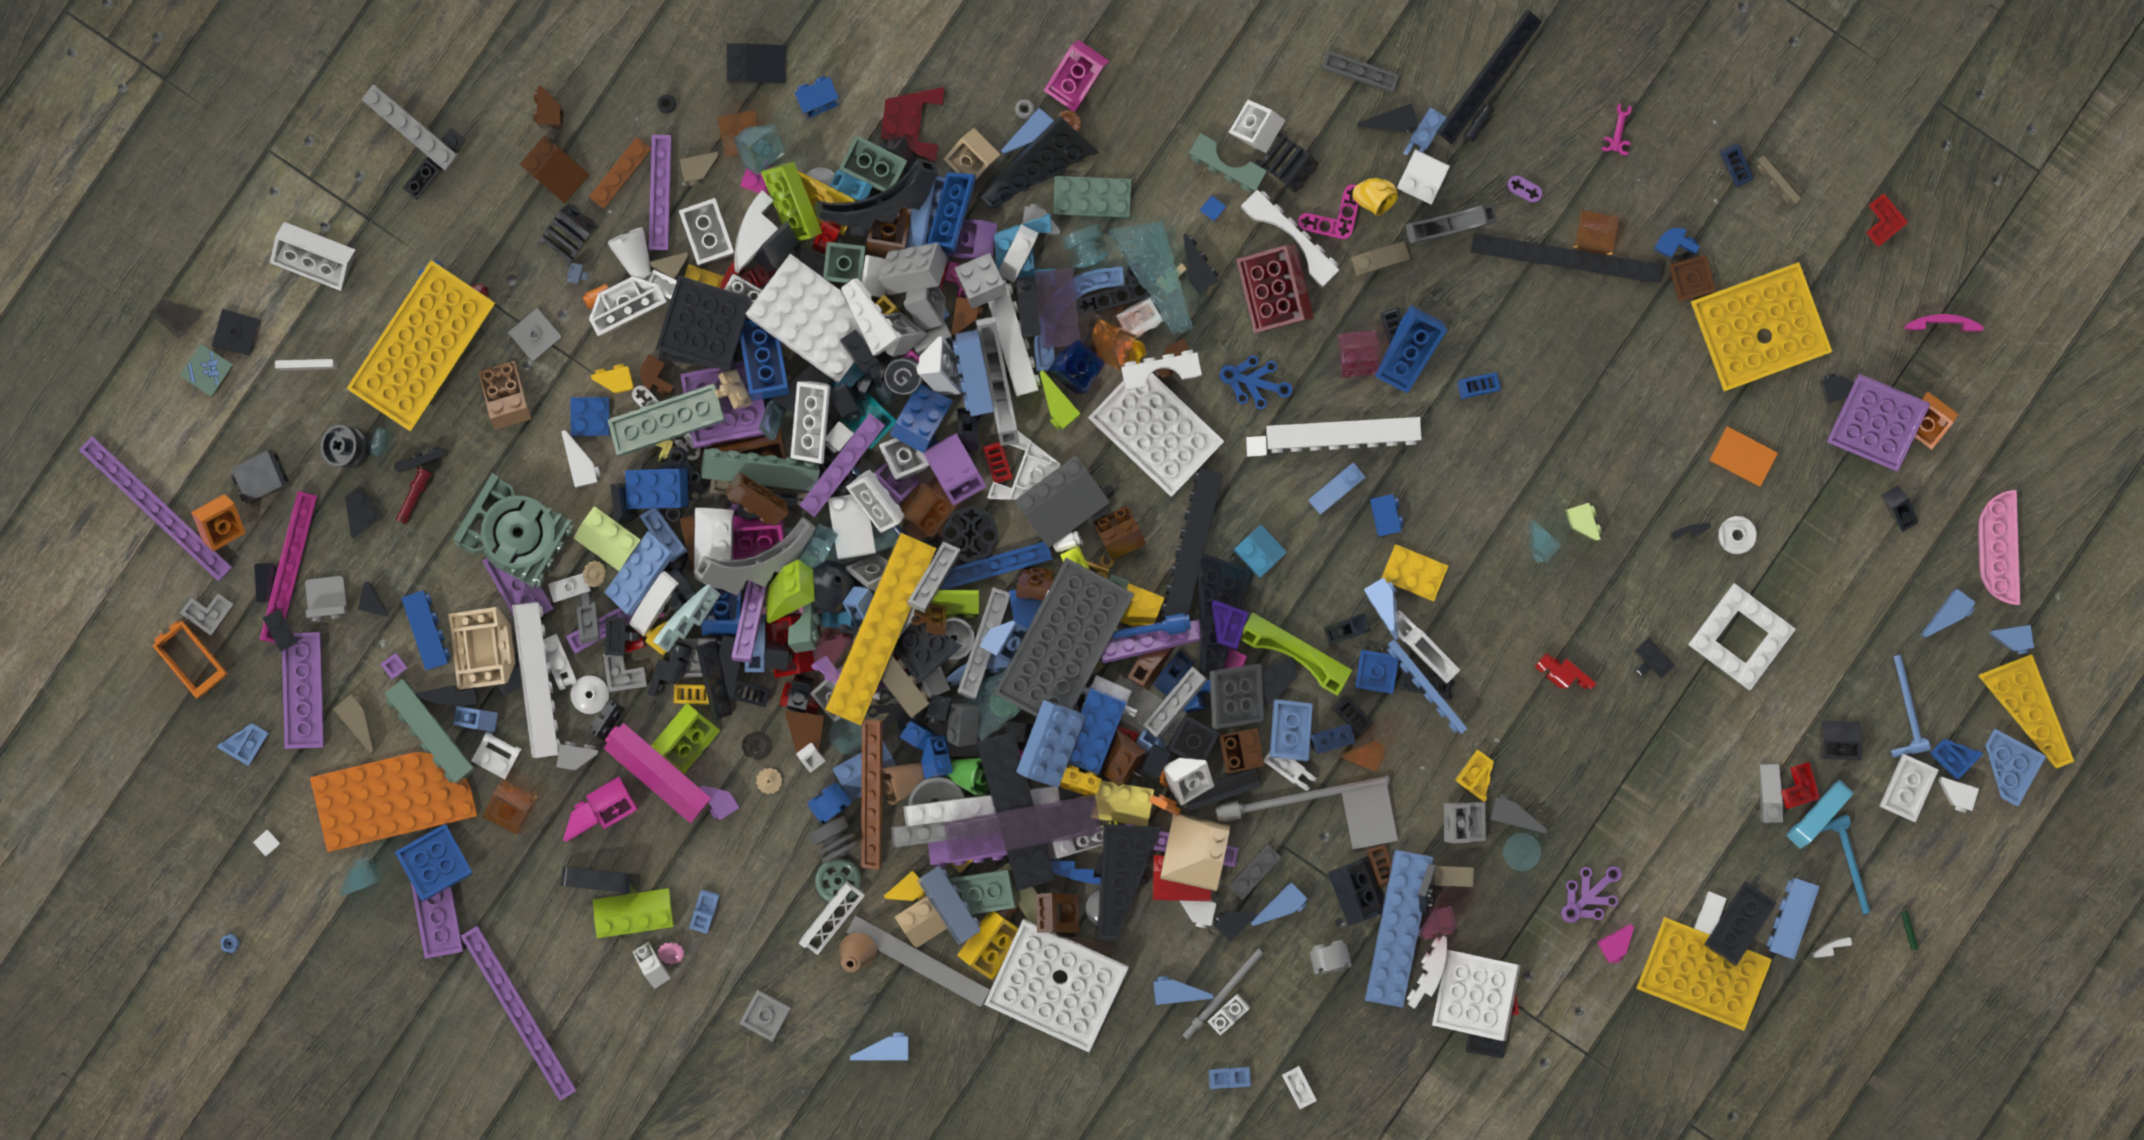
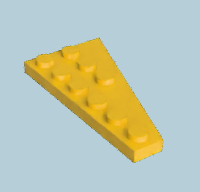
M2032 654L1977 675L2054 768L2057 769L2074 762Z

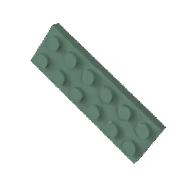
M711 384L608 419L616 455L620 457L726 421L720 398H717L714 392L717 390V386Z

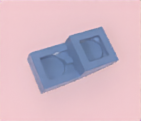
M701 889L689 926L690 929L708 934L719 894Z
M1249 1067L1208 1070L1210 1089L1251 1086Z

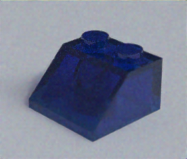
M1075 340L1057 355L1048 372L1075 394H1084L1088 391L1106 362L1082 342Z

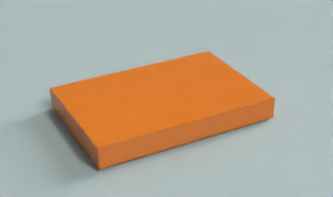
M1726 427L1709 461L1761 487L1778 453Z

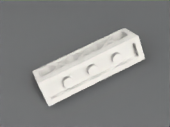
M846 881L800 939L799 944L804 948L808 947L818 955L865 894ZM850 890L859 895L854 902H846V896ZM838 906H845V914L842 917L834 916V911ZM826 921H833L834 928L830 932H823L822 926ZM814 936H821L822 943L818 948L809 943Z

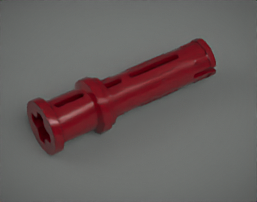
M419 466L415 479L410 482L411 489L395 520L400 522L403 515H405L402 520L403 524H407L421 492L426 491V484L429 478L433 477L432 472Z

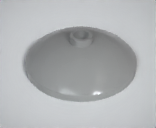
M933 777L924 779L916 785L909 795L908 805L930 803L933 799H938V801L964 798V795L959 786L950 779Z

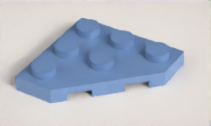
M1994 729L1985 746L2001 798L2019 806L2046 756L2005 733Z

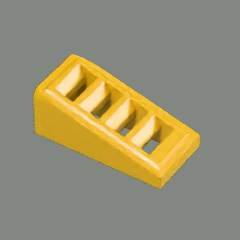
M674 684V703L709 705L707 693L705 700V685ZM681 688H684V699H681ZM689 689H692V700H689ZM697 689H700L699 700H697Z

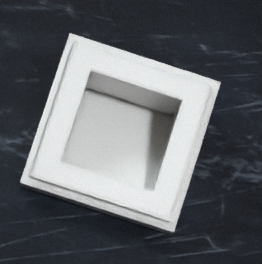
M1266 436L1246 437L1247 457L1267 456Z
M812 743L797 753L798 758L810 773L825 762V759Z

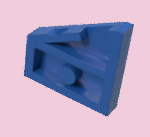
M1947 739L1941 740L1930 752L1956 780L1983 755L1980 751L1969 749L1961 744H1955Z

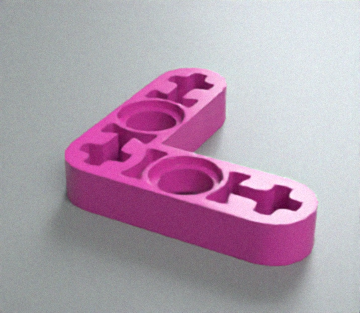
M1348 185L1345 188L1337 220L1304 213L1298 219L1299 228L1303 231L1341 240L1348 239L1353 231L1359 204L1356 202L1354 206L1351 203H1344V200L1349 201L1350 195L1347 194V191H1350L1351 188L1354 189L1356 185ZM1345 207L1353 209L1351 217L1343 215L1342 210ZM1309 217V221L1315 223V219H1319L1316 230H1313L1314 225L1310 224L1307 227H1303L1304 223H1301V220ZM1340 218L1345 221H1352L1351 224L1347 223L1346 230H1349V233H1345L1344 236L1338 231V228H1342L1344 223L1340 222ZM1323 221L1330 223V230L1327 232L1321 231L1319 227Z

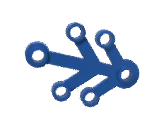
M1256 356L1248 357L1247 361L1236 367L1226 365L1219 374L1223 383L1231 385L1239 404H1245L1248 401V395L1242 392L1237 381L1245 383L1255 400L1257 409H1264L1267 402L1261 397L1256 386L1275 391L1282 398H1287L1292 393V386L1287 382L1275 384L1258 379L1268 372L1272 373L1277 369V364L1274 361H1268L1265 366L1249 375L1239 374L1249 367L1253 368L1258 365V358ZM1249 359H1256V364L1251 365ZM1269 363L1274 364L1275 368L1273 370L1268 369ZM1227 371L1232 372V378H1227L1225 373ZM1282 387H1287L1288 392L1286 394L1281 392ZM1240 395L1246 397L1244 402L1239 401ZM1259 400L1264 401L1263 407L1257 405Z

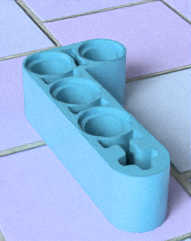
M1839 779L1808 814L1789 830L1786 836L1799 849L1806 846L1818 835L1854 792Z

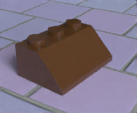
M740 471L726 488L727 498L735 504L738 502L743 505L745 511L750 514L755 513L767 525L770 523L775 526L788 515L786 501Z

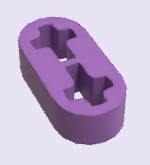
M1513 176L1508 181V189L1513 194L1530 203L1540 200L1542 191L1537 185L1520 176ZM1519 180V185L1524 187V189H1513L1511 182ZM1533 189H1536L1538 197L1529 198L1530 194L1525 190L1533 191Z

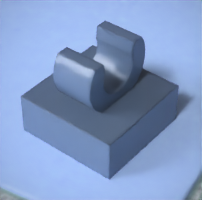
M571 263L566 282L578 284L579 279L587 281L589 273L581 271L583 265Z

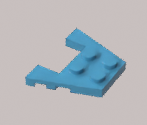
M1051 214L1029 220L1021 225L1038 233L1052 232ZM1021 225L995 233L996 264L998 270ZM1032 247L1017 278L1035 276L1036 283L1056 287L1055 269H1035L1034 249Z

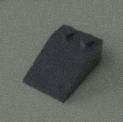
M726 43L728 84H786L785 45Z

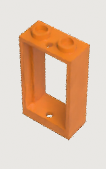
M176 621L169 627L170 631L165 635L162 633L154 639L156 643L152 646L196 699H200L229 673L185 621L180 623ZM182 629H184L218 670L198 688H196L162 647Z

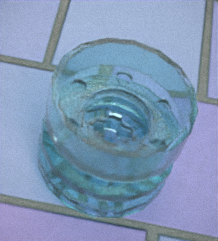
M1099 224L1085 227L1062 238L1066 251L1073 249L1076 251L1069 259L1079 258V261L1072 264L1073 269L1092 266L1110 255L1109 250L1101 252L1099 250L1107 246L1106 242L1098 244L1096 240L1103 236Z

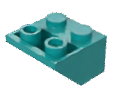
M869 394L866 401L862 400L866 413L865 416L856 422L849 423L844 418H841V421L853 433L857 431L869 414L883 423L885 427L869 446L872 449L895 425L897 420Z

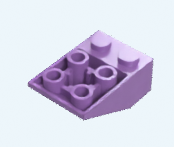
M957 433L925 450L924 455L953 506L987 487Z

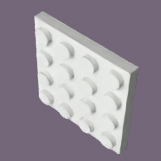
M1447 950L1432 1025L1506 1041L1521 965Z

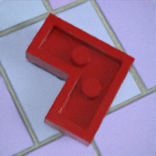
M1884 193L1868 205L1880 220L1866 232L1877 247L1908 223Z
M1810 762L1790 767L1795 786L1781 790L1786 809L1820 799Z

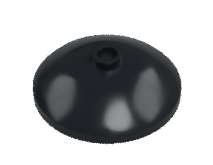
M821 560L814 563L810 567L813 569L815 601L812 603L827 613L840 614L846 612L843 601L854 586L858 587L855 577L846 571L844 565L836 561Z

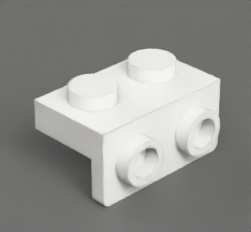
M1149 296L1116 315L1130 340L1141 337L1145 331L1156 328L1163 321Z
M938 667L922 682L923 685L920 686L921 691L924 690L929 698L932 695H939L950 690L941 667Z

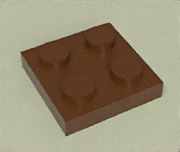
M1706 255L1668 265L1678 302L1716 292Z

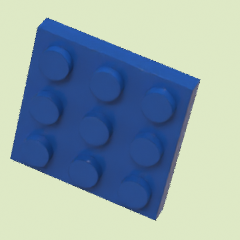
M446 824L395 852L422 902L473 874Z

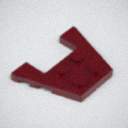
M940 87L885 99L881 138L889 141L904 137L912 152L932 162H936L938 144L918 142L923 103L943 105L945 88Z

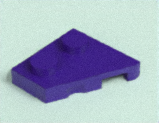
M1214 600L1212 601L1217 643L1237 649L1249 612Z

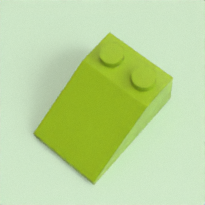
M1042 370L1040 377L1050 416L1052 417L1050 422L1057 430L1059 428L1065 430L1080 417V412Z
M799 559L784 566L767 588L766 610L768 623L815 601L813 569Z

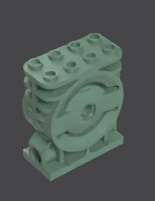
M492 473L454 536L453 544L455 547L463 549L472 555L484 553L490 563L496 568L535 589L536 587H541L545 579V571L549 572L551 570L555 554L559 555L564 547V539H569L574 530V525H572L573 520L552 511L550 507H545L533 498L515 496L513 487ZM489 499L495 500L496 503L485 512L484 509ZM522 507L521 511L510 512L499 521L496 528V537L500 546L494 554L492 551L496 543L493 538V527L496 520L504 512ZM540 514L542 516L540 522L543 528V537L540 545L531 554L522 557H517L514 564L511 563L515 555L526 554L530 552L532 549H534V547L537 545L540 537V529L536 519ZM482 519L481 535L472 531L476 522ZM520 529L523 531V535L517 538L513 536V531Z

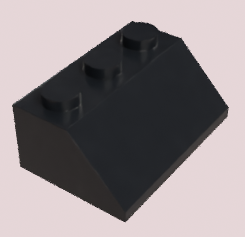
M1368 856L1328 872L1348 926L1382 913L1384 898Z

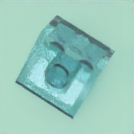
M775 124L747 127L733 138L743 167L756 175L785 154Z
M1534 519L1528 522L1529 551L1532 553L1530 556L1537 563H1546L1562 545Z
M365 858L354 862L355 866L350 868L340 891L341 897L381 881L373 860L368 861Z

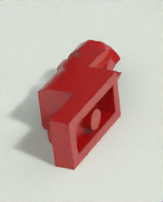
M1545 653L1534 666L1540 672H1544L1549 668V673L1546 677L1558 688L1567 689L1576 678L1578 679L1576 683L1584 690L1586 688L1591 690L1596 685L1592 679L1568 659H1565L1560 664L1559 660Z

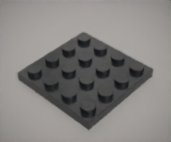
M678 275L656 349L730 372L747 317L745 313L750 308L752 298Z

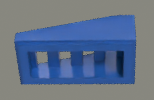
M1497 372L1457 381L1462 400L1501 391ZM1488 378H1491L1493 388L1491 389ZM1481 380L1484 382L1485 390L1482 388ZM1474 381H1475V383H1476L1477 392H1475V389H1474V385H1473V382H1474Z

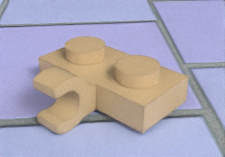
M737 370L722 372L718 376L722 385L719 386V390L714 391L717 398L728 396L734 409L748 407L753 403Z

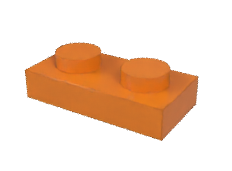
M1161 794L1159 797L1152 795L1149 802L1177 816L1181 811L1180 808L1176 807L1177 802Z

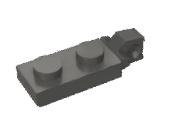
M589 592L581 593L582 604L577 607L580 642L585 644L601 639L596 602H592Z

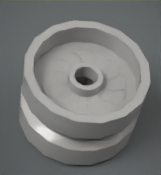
M947 618L945 634L949 637L956 635L957 642L963 645L949 659H961L971 652L975 642V633L965 620Z

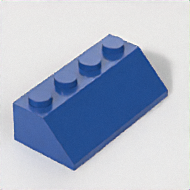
M947 172L927 244L938 243L944 253L956 252L976 182L975 174Z

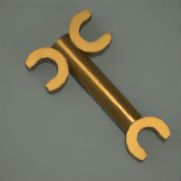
M1105 556L1100 558L1101 565L1086 560L1090 570L1098 572L1097 574L1108 579L1107 575L1110 567L1114 565V560H1111L1109 565L1103 562Z

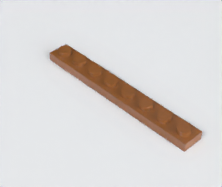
M864 718L862 722L861 868L879 870L882 868L883 720Z

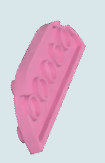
M2010 490L1992 498L1980 515L1978 523L1979 570L1982 582L1991 595L2004 603L2020 605L2017 490Z

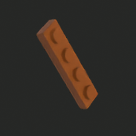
M636 137L589 197L605 209L650 153L651 148Z

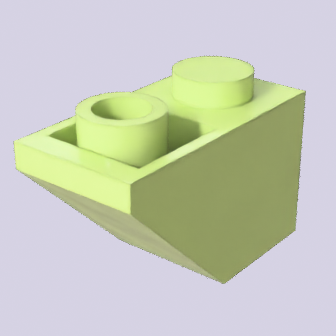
M1586 503L1565 510L1571 529L1594 541L1600 540L1602 531L1600 525H1596L1594 517H1596L1594 506Z

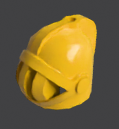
M1370 178L1359 183L1354 188L1352 194L1354 200L1359 205L1370 210L1377 217L1388 211L1398 199L1395 185L1390 181L1379 178Z

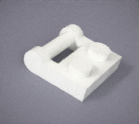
M487 731L471 761L506 779L522 749L507 744L493 736V733ZM490 742L512 755L508 759L486 746Z

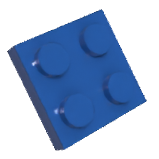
M571 397V436H610L608 419H610V398Z
M1361 650L1355 688L1393 694L1398 658L1394 659L1390 654Z

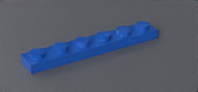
M1044 542L953 567L942 583L941 590H947L1052 560L1050 549Z

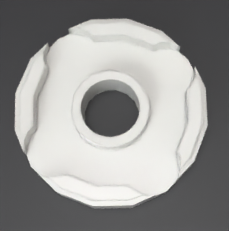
M1734 516L1728 518L1719 528L1718 539L1720 545L1731 554L1745 553L1756 542L1757 532L1755 526L1745 517ZM1734 530L1742 532L1743 537L1741 540L1736 541L1733 539L1732 533Z

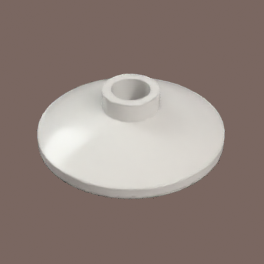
M584 676L578 679V683L573 685L571 689V701L575 708L586 714H594L601 711L609 700V691L605 682L596 676ZM588 691L593 693L590 699L586 697V692Z

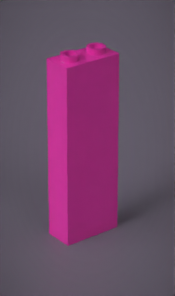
M624 723L619 728L615 726L605 740L607 744L604 749L691 824L703 811L711 798Z

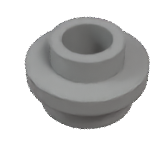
M1026 99L1020 100L1015 106L1016 114L1023 119L1031 117L1034 113L1033 103ZM1027 106L1029 110L1024 113L1021 111V108Z

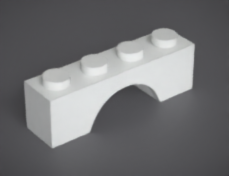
M1188 350L1181 352V356L1174 357V354L1163 355L1161 360L1155 361V357L1143 359L1144 363L1136 364V361L1124 363L1125 367H1121L1125 390L1144 388L1148 376L1161 368L1175 371L1182 380L1202 376L1198 353Z

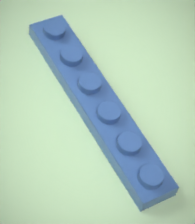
M1394 639L1387 644L1389 654L1394 659L1397 657L1401 661L1400 667L1406 674L1410 672L1414 677L1411 680L1417 688H1423L1426 692L1424 694L1425 698L1430 703L1434 702L1436 704L1438 714L1450 721L1448 726L1454 733L1458 731L1459 734H1462L1467 730L1465 725Z

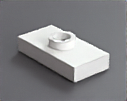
M584 574L548 584L553 602L590 592V587L584 582Z

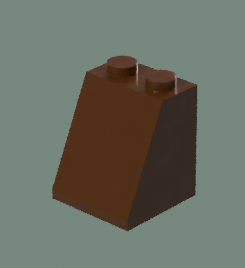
M786 711L785 715L796 753L810 743L820 753L826 716Z

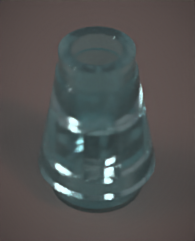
M376 428L370 440L369 455L381 458L382 454H385L386 430Z

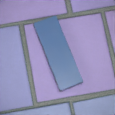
M650 508L640 516L649 531L675 554L670 560L671 562L687 552L658 508Z

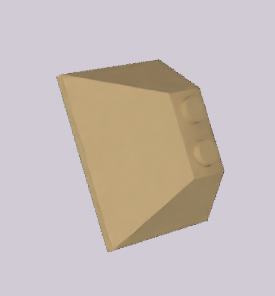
M492 607L448 614L457 689L462 690L506 684L516 662L511 624L500 609Z
M1173 814L1160 879L1217 891L1230 825L1183 814L1178 816Z

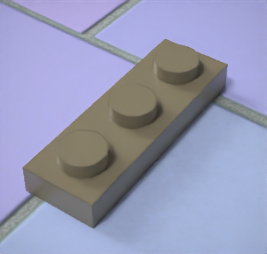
M1764 155L1756 161L1758 171L1770 178L1769 183L1774 189L1778 188L1782 192L1781 197L1787 204L1791 203L1794 205L1801 199Z

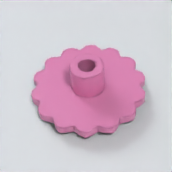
M665 943L658 949V957L665 964H677L684 957V950L677 943Z

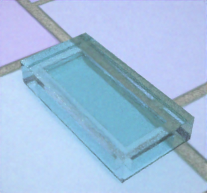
M773 400L767 403L759 425V429L770 441L776 439L785 414Z

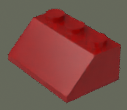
M802 614L779 618L771 623L766 621L768 639L789 646V627L795 624ZM790 647L789 653H793L792 665L788 664L787 670L773 669L775 678L815 671L811 667L816 662L814 650L795 653Z
M1154 855L1153 900L1211 902L1210 889L1160 879L1165 856Z

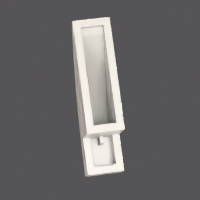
M763 190L750 205L738 231L734 252L735 272L737 273L753 259L760 246L778 230L763 215L773 202V199Z
M1398 611V637L1445 683H1448L1460 669L1423 631L1417 628L1402 612Z

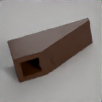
M1174 647L1142 654L1127 678L1149 691Z

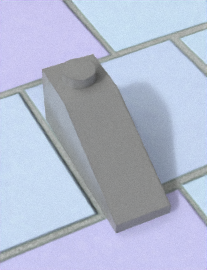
M1779 764L1759 765L1761 822H1783Z

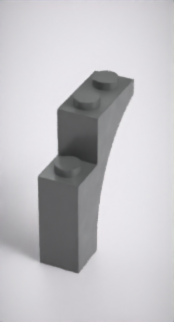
M1486 204L1449 215L1406 224L1407 236L1410 243L1429 241L1497 223L1494 205Z

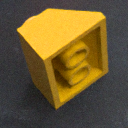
M995 911L986 914L980 923L981 927L979 929L981 931L969 938L957 955L968 965L991 980L994 979L1001 969L1019 929Z

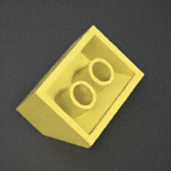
M1101 780L1098 793L1094 795L1091 818L1148 826L1152 805L1149 800L1154 793V789L1126 784L1118 787L1113 782Z

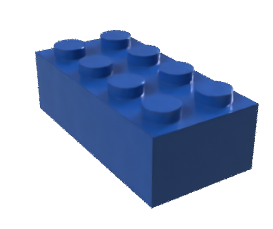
M745 320L740 340L751 400L755 401L790 394L781 341L752 320Z
M1090 688L1081 714L1085 715V719L1068 763L1099 774L1127 701L1095 688Z

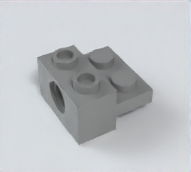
M1485 802L1444 803V841L1449 843L1486 841Z

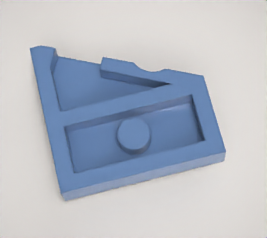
M251 723L240 732L218 744L217 748L250 766L269 733Z

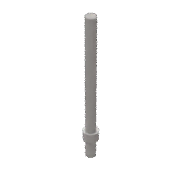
M1260 949L1253 953L1198 1018L1195 1017L1192 1020L1191 1026L1183 1034L1187 1040L1197 1029L1200 1030L1202 1028L1203 1022L1264 954Z

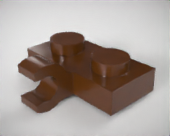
M930 604L925 613L914 609V616L919 618L912 617L911 623L913 625L926 623V632L945 636V606Z

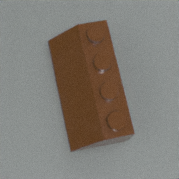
M781 428L770 431V434L706 446L707 450L715 448L724 452L737 451L741 454L755 453L759 456L773 455L777 458H788Z

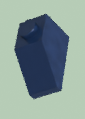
M1179 651L1154 681L1153 685L1168 696L1194 662Z

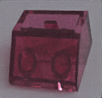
M1376 331L1338 334L1341 377L1350 378L1375 375L1379 368V346Z
M846 634L834 636L835 640L830 641L826 637L819 638L817 649L813 650L814 661L816 662L827 656L832 664H836L852 641L850 640L851 637H847Z
M1445 905L1430 909L1428 916L1425 917L1419 927L1418 937L1427 940L1435 938L1434 934L1441 933V935L1454 933L1453 929H1457L1452 906Z

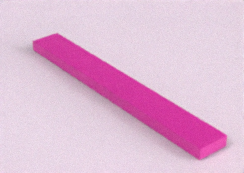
M297 491L266 616L280 609L286 619L317 499L316 495ZM264 622L259 640L275 643Z

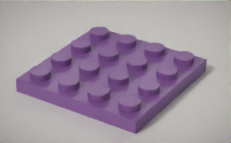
M744 361L738 362L735 365V370L738 371L750 396ZM709 368L680 374L684 394L711 384H715L717 390H719V386L722 383L718 376L726 371ZM722 397L720 401L726 421L691 432L694 449L770 434L764 399L752 401L753 403L748 407L734 409L729 397Z
M1858 373L1827 442L1898 471L1930 403Z

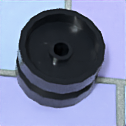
M335 425L324 433L320 449L322 457L328 464L336 467L357 468L367 461L371 443L369 436L359 427Z
M675 566L668 571V575L679 584L672 592L668 603L677 612L685 604L682 598L684 597L688 601L696 594V591L689 579Z

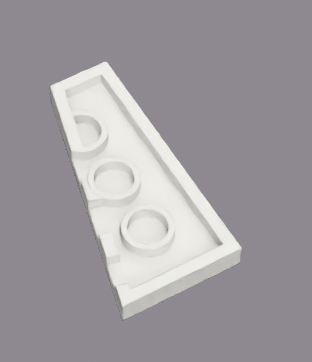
M858 278L852 279L841 288L873 356L879 355L902 337L899 332H895L892 328V322L883 316L879 305H875L871 300L872 296Z

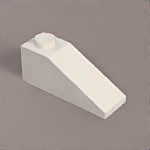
M1023 225L1020 226L998 270L1001 277L1013 283L1015 282L1033 247L1038 232Z
M561 431L575 487L599 483L598 478H601L599 467H595L592 460L567 431Z

